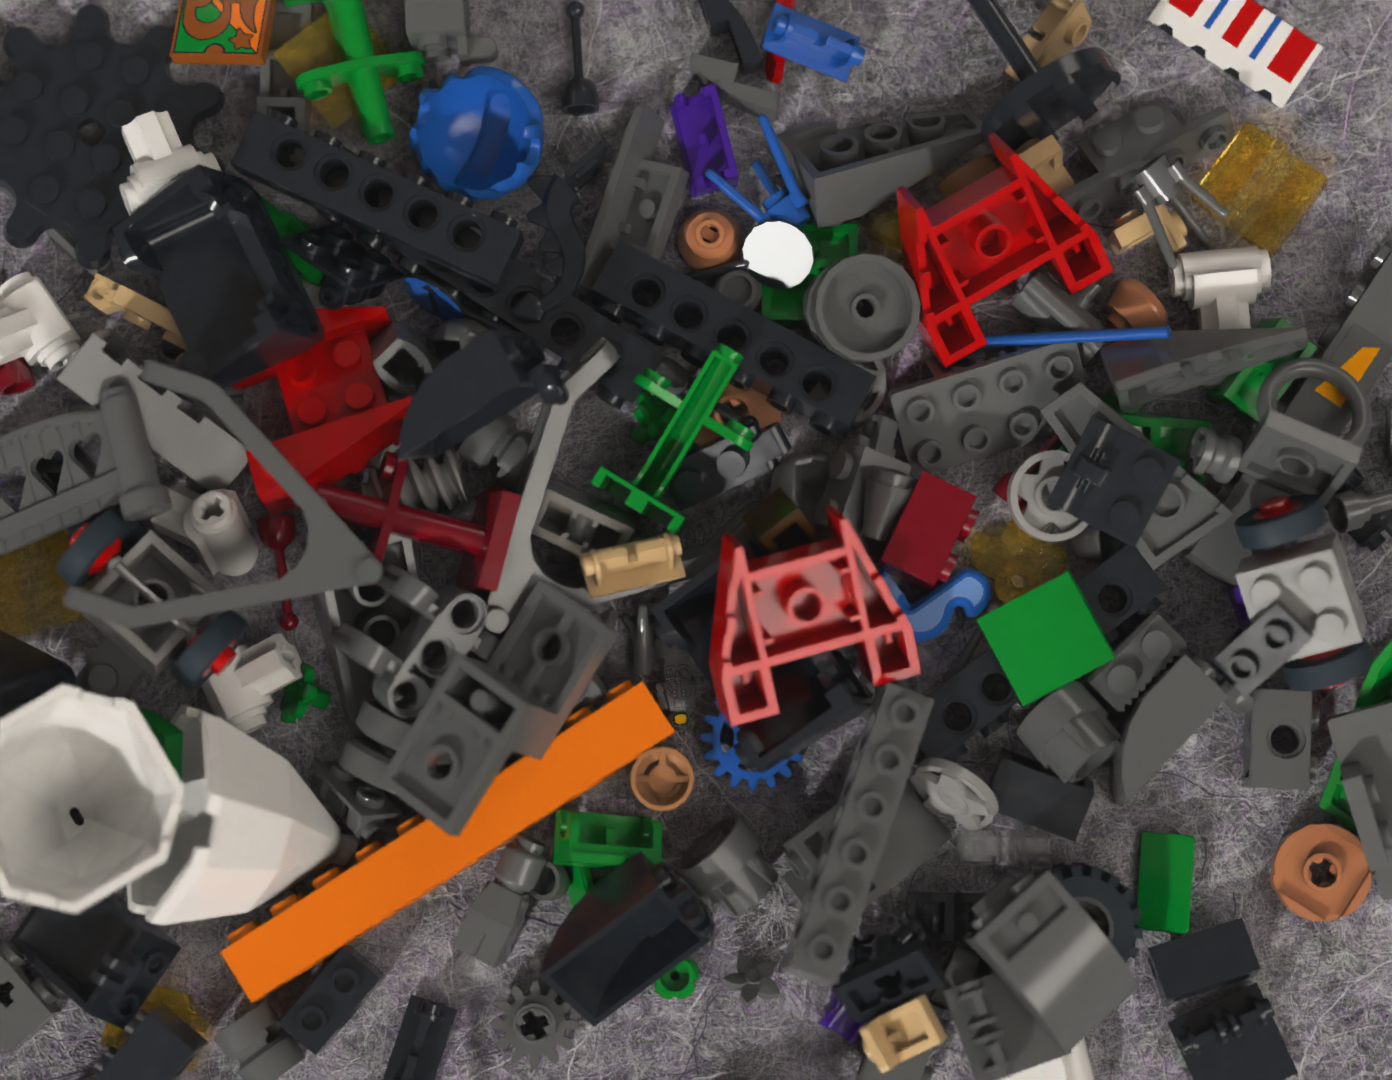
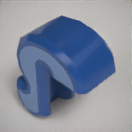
M882 567L878 572L890 589V593L900 610L911 624L916 644L931 641L948 627L954 609L962 611L963 619H973L985 609L991 596L990 583L986 576L976 570L964 568L947 580L946 583L944 582L911 606L886 569Z

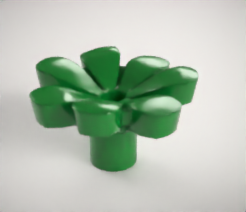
M644 390L637 399L639 406L634 410V416L640 423L631 430L633 439L640 445H644L651 438L660 439L677 411L674 407L665 410V402L655 395H651L647 390Z
M303 661L300 665L303 677L283 687L284 690L289 691L288 694L283 696L280 703V710L282 711L280 719L283 723H295L297 718L301 719L309 706L325 710L330 703L331 693L318 689L314 685L315 670Z

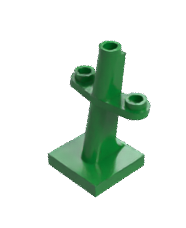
M283 0L285 8L321 1L324 3L341 60L340 63L311 69L297 76L295 79L297 91L304 94L306 100L313 101L329 96L333 92L332 87L347 83L361 137L366 138L369 145H377L391 140L395 134L380 77H395L396 82L400 84L420 79L424 75L422 68L426 65L423 52L408 51L375 55L362 0Z
M719 342L683 400L667 391L672 383L671 381L650 368L646 367L642 375L637 373L633 379L634 383L673 406L677 411L632 483L602 466L598 469L591 483L624 501V504L637 512L655 520L673 534L681 536L690 519L665 505L660 499L704 426L749 453L755 445L751 442L755 433L731 418L726 426L709 417L744 357Z

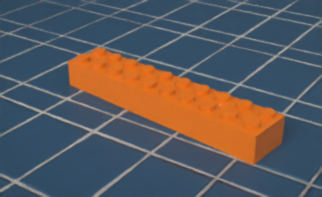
M629 679L606 693L605 697L609 703L594 713L586 706L568 717L564 722L567 730L554 738L541 760L525 755V757L510 765L508 760L505 761L459 837L448 835L419 813L396 828L400 837L386 844L385 840H377L356 853L354 858L358 864L345 871L343 866L340 868L335 867L311 882L315 891L304 897L302 893L293 894L270 908L269 911L273 918L264 924L260 919L255 922L250 921L228 935L227 938L231 945L220 951L251 1003L271 995L338 952L343 946L349 945L508 843L520 833L522 834L556 812V810L561 809L625 768L649 749L656 748L676 735L643 681L633 686Z

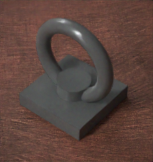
M1296 358L1278 365L1263 380L1257 397V412L1260 424L1243 447L1237 470L1295 495L1316 494L1321 499L1323 507H1325L1359 462L1363 450L1361 447L1366 442L1370 432L1372 412L1363 388L1347 371L1322 359ZM1301 377L1318 378L1336 387L1346 398L1351 409L1352 422L1348 433L1344 438L1340 439L1279 413L1277 410V397L1282 387L1289 381Z

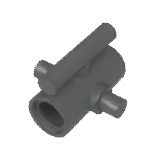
M1041 270L1025 285L1021 293L1012 302V305L1036 326L1033 333L1108 329L1089 312L1093 308L1091 305L1092 300L1102 290L1096 282L1071 295ZM1107 341L1077 343L1083 368Z

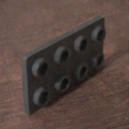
M1014 330L1005 334H1017V332ZM1077 343L1035 345L1028 348L1026 346L986 347L977 349L946 368L935 355L925 358L924 362L929 379L891 390L889 398L895 421L899 422L898 432L906 462L912 465L910 475L913 478H918L923 471L931 474L1052 436L1055 431L1040 409L1078 382L1082 381L1086 386L1087 384Z
M1392 700L1330 716L1327 719V726L1340 764L1342 784L1370 872H1374L1381 898L1384 900L1392 899Z

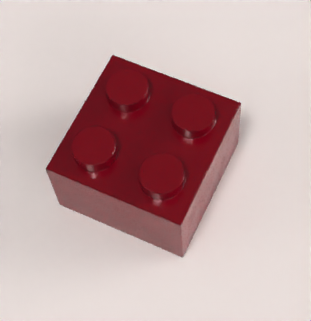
M923 471L876 568L880 570L884 567L888 574L927 593L933 588L935 583L938 585L946 583L959 557L951 553L956 540L964 543L980 513L972 508L977 496Z

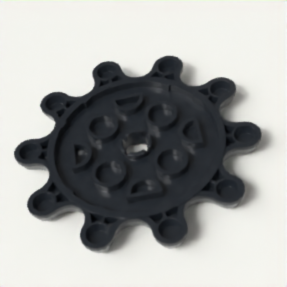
M89 4L81 7L76 12L72 37L61 45L51 46L45 44L34 31L27 27H15L5 35L3 48L13 62L14 74L6 85L0 86V188L6 189L12 194L14 199L13 212L3 227L5 239L11 246L18 249L31 247L44 232L53 228H59L69 232L73 237L75 256L81 266L86 269L95 270L107 265L111 258V243L115 236L112 229L129 217L119 185L127 182V176L131 175L130 165L134 164V161L122 136V126L132 122L136 116L153 110L155 112L168 111L182 146L191 144L196 152L209 153L198 148L193 139L194 128L203 119L213 117L222 110L225 102L224 94L220 87L214 83L202 82L192 86H184L178 84L170 74V64L172 62L170 51L174 35L173 28L159 25L152 28L140 42L132 45H122L111 36L109 15L105 9L99 5ZM99 123L105 129L103 140L92 146L83 144L79 140L78 131L88 124ZM213 154L219 164L221 172L225 173V166L223 161L220 159L219 156Z

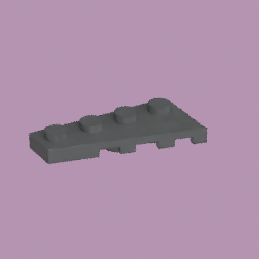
M1082 381L1040 409L1070 454L1073 453L1092 414L1155 445ZM1179 465L1136 547L1154 570L1235 515V513Z

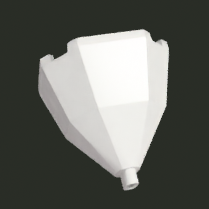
M62 684L0 719V891L4 897L78 914L167 861L186 789L133 701L117 697L113 699ZM72 809H77L84 819L82 825L74 823L70 816Z
M182 704L170 721V723L183 731L182 784L186 792L181 806L180 819L177 821L167 861L127 884L128 909L133 913L146 915L145 920L159 925L247 913L324 869L329 863L344 866L355 853L358 839L355 835L341 833L338 824L287 759L221 718L195 707Z

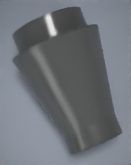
M874 466L872 476H866L862 535L881 541H889L891 532L914 490L909 487L912 479L911 475L887 467Z

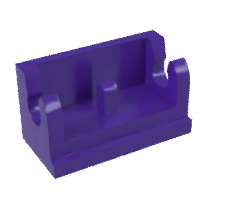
M716 84L703 86L699 90V94L685 97L684 93H679L673 98L674 104L669 105L684 168L690 174L688 184L692 198L721 191L717 185L706 177L705 172L707 169H713L733 187H738L739 175Z

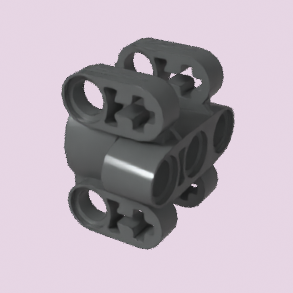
M386 562L383 566V576L375 584L396 597L398 603L415 611L416 614L390 651L345 622L337 629L329 643L377 675L373 682L372 692L380 706L401 718H413L421 713L457 653L466 656L469 652L478 661L488 663L501 641L483 629L487 621L488 611L485 602L479 596L458 586H447L436 593L410 573ZM464 600V612L461 617L456 618L451 613L452 609L459 601ZM435 640L436 651L429 660L423 662L422 652L424 647L429 642ZM397 686L406 690L400 700L393 701V692Z

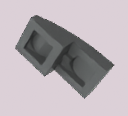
M696 53L691 54L690 74L702 86L716 84L719 98L727 104L756 117L765 114L769 121L776 122L781 93L737 83L738 63Z

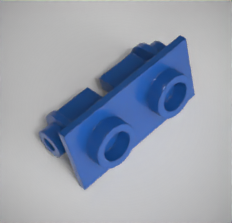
M774 3L760 47L763 50L842 82H847L851 66H859L865 55V49L859 46L861 37L778 3Z

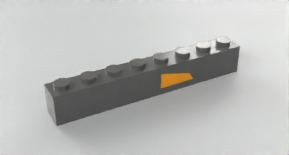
M1386 240L1369 263V265L1375 268V271L1365 284L1358 280L1345 298L1343 304L1349 310L1341 322L1338 323L1333 319L1317 341V344L1323 347L1317 359L1331 362L1347 371L1361 385L1366 395L1392 358V244ZM1301 377L1294 379L1291 384L1297 388L1287 403L1282 399L1277 401L1278 412L1339 438L1352 418L1350 406L1343 394L1330 383L1318 378ZM1240 472L1234 482L1230 480L1226 484L1222 483L1215 493V496L1229 507L1235 515L1189 545L1191 547L1183 558L1228 588L1238 587L1235 574L1241 559L1262 553L1264 549H1245L1242 547L1235 529L1236 519L1249 510L1258 507L1265 500L1277 496H1293L1295 494Z

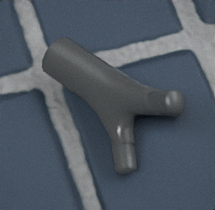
M642 601L639 603L637 624L629 615L624 616L621 620L629 630L633 640V675H651L652 648L657 634L654 624L658 620L654 618L649 622L648 603Z

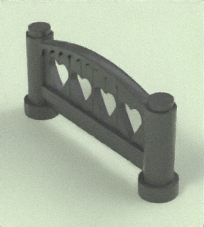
M117 386L101 393L103 401L100 403L101 408L98 410L76 411L46 417L25 424L0 436V479L4 474L14 476L20 467L24 469L26 474L19 509L0 491V557L119 505L125 521L152 518L172 509L167 486L160 485L137 396L132 394L130 386ZM97 433L101 438L102 445L94 477L75 458L74 448L79 441L89 443L92 436ZM59 450L63 455V465L56 493L38 476L36 466L42 457L51 459L54 453Z

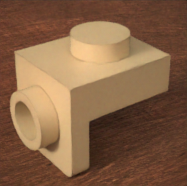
M1052 134L1041 141L1039 138L1031 139L1015 151L1057 194L1075 185L1063 166L1062 148Z
M1163 203L1155 208L1175 256L1187 245L1184 237L1188 233L1180 216L1174 210L1168 212ZM1136 208L1119 217L1113 222L1116 229L1112 231L1107 241L1115 255L1118 256L1153 236L1154 232L1146 213L1141 214L1140 210Z
M925 993L875 1016L859 1029L862 1036L863 1049L867 1057L876 1063L881 1073L893 1069L900 1062L926 1051L948 1038Z

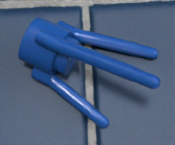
M761 114L758 118L787 186V189L779 190L761 162L758 160L752 162L754 171L770 194V197L762 204L766 212H762L713 169H707L705 175L721 191L752 216L758 224L767 220H784L801 228L811 219V215L804 207L809 201L797 185L767 115Z

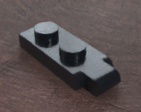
M757 421L745 425V427L755 433L751 440L755 445L750 453L722 436L690 450L667 487L679 510H685L776 468L779 465L777 457L792 449L779 422H774L763 428H760Z

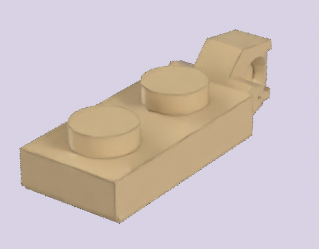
M98 273L95 274V278L84 295L85 300L108 315L120 310L126 312L123 319L148 332L152 324H155L166 330L162 339L188 351L168 308Z

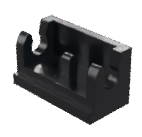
M1005 748L1001 749L988 783V787L992 790L998 801V813L1074 842L1095 793L1092 781L1083 779L1076 783L1068 781L1064 784L1050 766L1046 769L1039 761Z
M1242 918L1148 948L1150 956L1148 958L1149 966L1163 1006L1255 977L1261 969Z

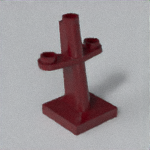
M396 449L394 453L386 451L381 460L378 479L386 481L382 499L319 482L315 485L314 490L342 521L374 529L369 547L367 548L381 564L390 534L462 554L463 558L455 586L473 594L496 592L498 590L522 495L501 490L478 496L472 522L400 504L399 500L408 459H398L399 449Z

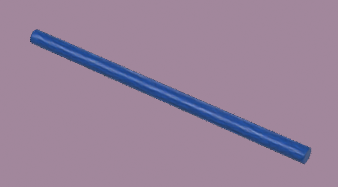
M1170 326L984 335L987 344L981 348L1162 339L1171 337Z

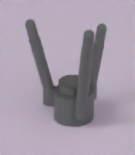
M1165 154L1155 157L1132 176L1139 186L1133 193L1145 210L1161 252L1170 269H1175L1178 264L1152 201L1153 199H1155L1158 205L1169 201L1203 247H1209L1211 241L1177 195L1182 190V186L1178 181L1220 217L1227 218L1229 216V211L1188 175L1178 160L1171 164Z

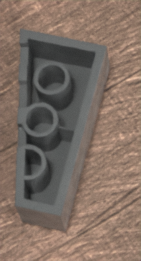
M110 327L93 332L56 379L96 409L101 408L100 403L103 401L101 393L117 386H130L132 394L137 396L152 456L168 467L174 465L188 476L185 479L186 482L200 494L210 490L229 489L249 464L245 450H248L247 447L220 417L199 399L140 379L145 360L149 359Z

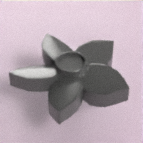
M739 954L736 967L738 973L728 974L721 981L722 984L730 988H742L740 1000L745 1007L751 1005L756 1000L757 995L766 1000L779 998L780 995L778 986L771 980L775 962L764 961L756 965L754 969L750 960L742 954Z

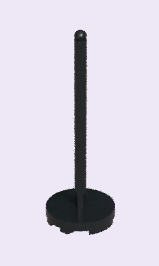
M967 0L1021 81L997 102L982 123L981 133L993 151L994 149L988 138L992 133H995L1013 151L1034 138H1039L1041 141L1052 134L1056 141L1060 138L1055 131L1068 124L1077 116L1083 122L1088 120L1098 111L1094 102L1103 94L1110 83L1113 81L1117 87L1120 84L1121 76L1105 51L1098 47L1072 52L1041 68L996 0Z

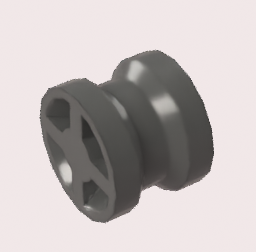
M1204 426L1199 427L1193 434L1186 451V471L1197 476L1208 473L1211 474L1213 480L1223 484L1228 483L1234 477L1241 460V438L1230 434L1224 437L1216 436L1213 429Z

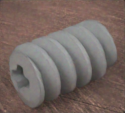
M450 449L443 453V464H438L435 459H425L424 469L421 470L412 459H408L399 500L400 504L419 509L421 504H423L428 511L438 513L439 499H442L450 510L456 509L459 493L469 504L457 459ZM375 469L369 470L368 485L364 486L361 483L362 492L365 495L382 499L386 481L378 479V473Z

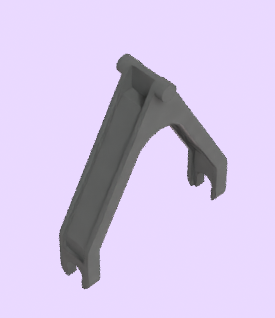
M604 337L594 341L561 372L560 377L569 391L567 403L564 405H547L543 402L514 490L515 494L522 496L498 590L496 592L481 593L479 596L485 602L488 611L485 626L493 633L503 632L511 626L538 580L549 583L580 606L587 607L692 579L720 558L723 534L730 532L739 543L744 540L754 542L757 539L741 518L758 505L751 501L741 508L705 543L682 549L680 557L686 577L594 599L589 598L583 575L572 578L552 575L536 564L532 556L530 537L573 403L620 357L615 347Z
M145 360L140 379L205 401L301 507L308 526L306 550L297 566L278 580L143 606H136L78 586H69L62 602L63 606L125 627L136 628L375 583L381 579L384 572L381 562L220 386L210 380L151 360Z

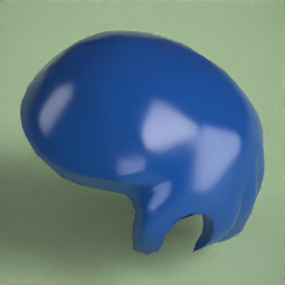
M479 66L471 69L463 77L455 73L450 74L440 87L423 89L420 92L418 117L409 132V145L418 156L422 172L433 179L438 187L445 192L448 190L454 191L472 201L504 197L528 182L529 177L537 169L542 155L544 119L541 107L535 96L519 78L498 68Z

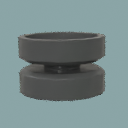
M863 253L831 263L813 277L804 293L802 319L807 336L813 343L853 364H862L890 357L909 342L918 326L921 303L914 281L902 266L885 256ZM859 301H862L864 304L861 313L865 318L857 313L856 306Z
M365 697L355 723L369 737H349L338 764L354 776L393 793L380 783L379 779L418 716L401 718L380 706L375 698ZM449 753L444 754L438 761V765L453 763ZM437 767L438 777L444 779L445 775Z

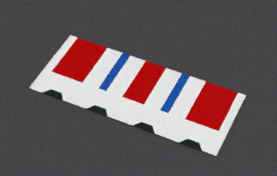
M1160 0L1147 19L1281 109L1324 48L1253 0Z

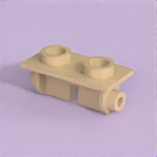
M1051 0L1032 26L1034 31L1043 35L1044 38L1040 42L1026 34L1022 39L1041 68L1069 54L1073 47L1079 46L1085 40L1092 20L1083 0H1076L1075 2L1073 0ZM1009 64L1005 69V72L1011 78L1020 82L1016 73Z
M666 532L660 536L599 550L592 549L590 552L578 554L590 599L686 577L680 557L682 554L680 539L678 535L674 536L673 533L668 534Z

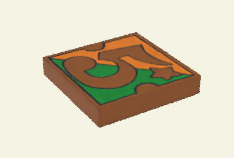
M180 0L170 57L175 64L266 65L277 0Z

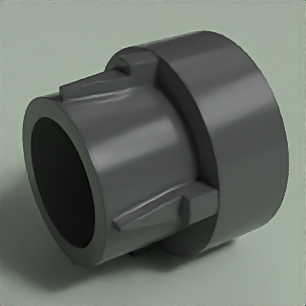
M1080 681L1068 683L1050 694L1026 716L1017 730V736L1043 767L1047 769L1050 766L1064 784L1068 781L1070 783L1079 782L1100 768L1114 754L1120 743L1119 739L1122 737L1107 720L1110 715Z
M737 814L727 816L702 834L685 852L676 867V872L697 895H707L713 903L718 902L731 917H737L755 906L771 890L778 879V872L757 850L760 843L759 837Z

